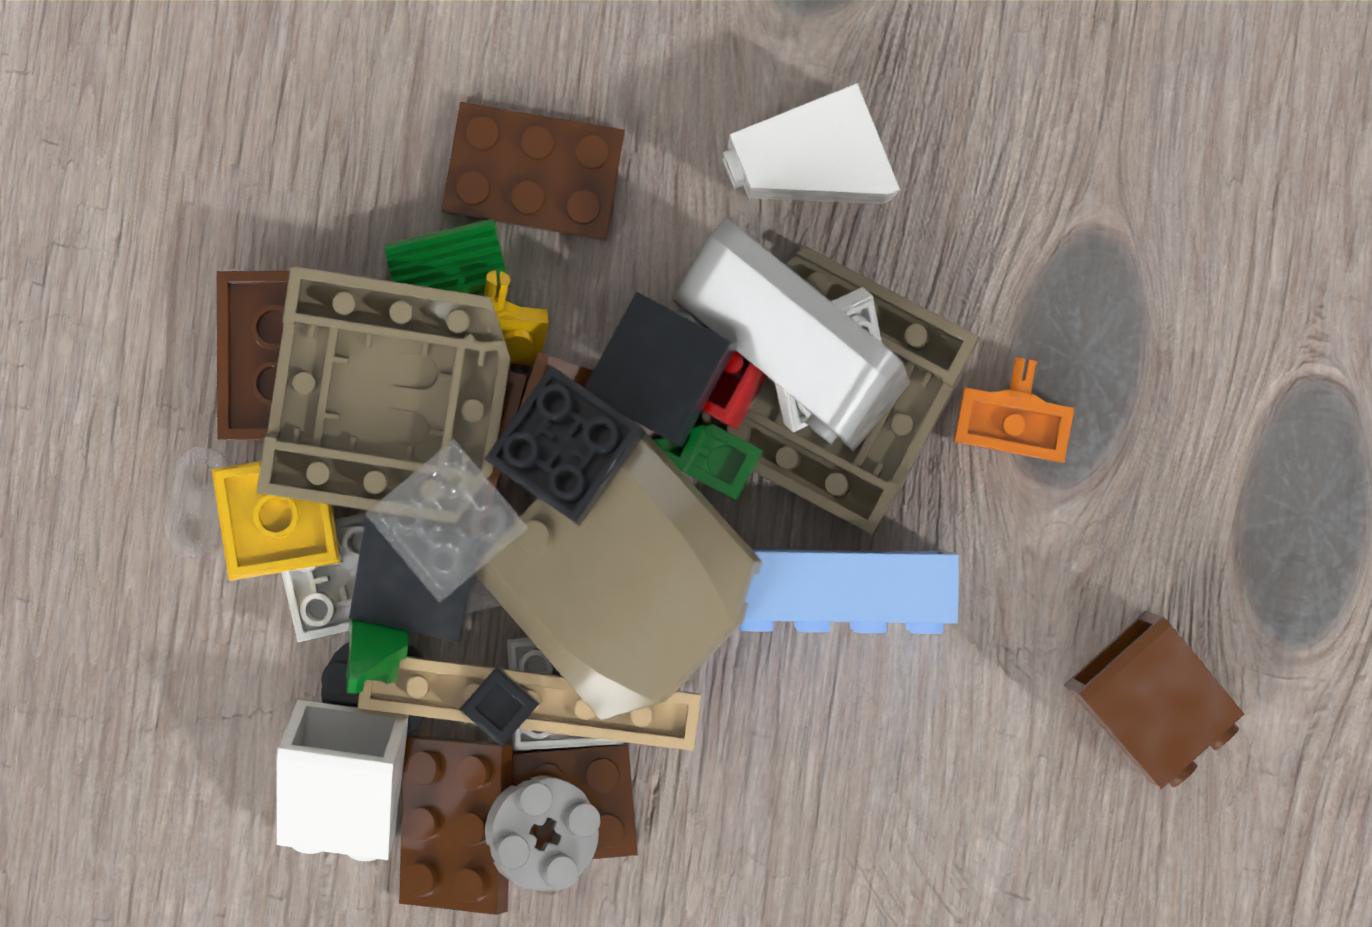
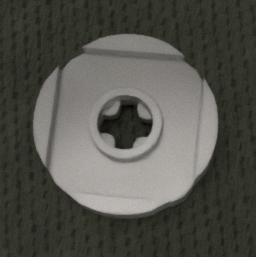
M546 775L530 777L531 780L523 781L517 786L512 785L504 790L493 803L485 824L486 844L490 846L491 856L495 861L493 863L497 870L511 882L534 891L567 889L585 871L595 854L599 837L598 829L601 822L600 814L590 804L586 795L571 783ZM549 818L552 821L551 830L554 832L553 838L550 842H545L541 848H535L537 838L530 834L531 828L534 824L542 826L546 819Z

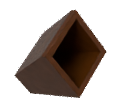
M1147 611L1140 615L1064 684L1067 690L1150 782L1160 789H1163L1168 783L1172 787H1176L1185 781L1198 766L1194 760L1209 746L1216 750L1226 744L1238 732L1239 727L1235 723L1244 715L1243 711L1172 625L1163 616Z

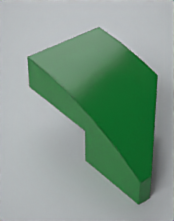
M714 424L692 428L682 447L666 438L654 440L682 472L736 501L763 453L761 449Z
M350 619L348 629L349 658L346 670L347 693L357 694L363 692L364 683L367 680L381 681L385 684L397 681L400 660L406 659L408 631Z

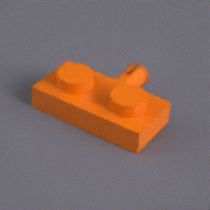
M1014 357L1015 361L1009 390L988 392L967 387L962 389L953 437L954 443L1060 463L1065 462L1075 408L1047 403L1038 396L1031 394L1038 361L1026 360L1022 381L1025 358Z

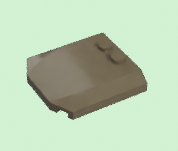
M805 246L784 265L830 302L861 287L872 294L881 342L904 364L910 381L909 386L854 452L846 447L839 437L830 444L809 426L792 432L783 423L775 382L768 376L765 378L738 430L704 412L702 425L714 424L761 449L763 453L753 472L874 536L890 511L962 377L980 338L978 335Z
M291 266L269 425L264 440L256 493L456 524L464 510L493 472V465L484 459L498 440L510 356L491 297Z
M646 433L580 527L543 500L537 498L484 555L476 576L602 721L666 702L743 623L749 605L745 602L753 575L759 574L762 561Z

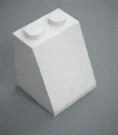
M858 84L729 134V150L723 152L724 158H722L733 189L743 186L748 198L883 204L891 201L900 191Z
M297 700L277 750V845L293 847L296 851L307 854L319 853L321 851L347 854L352 859L358 861L388 860L397 830L409 715Z

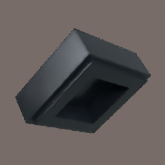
M497 666L459 710L502 747L540 702L503 669Z

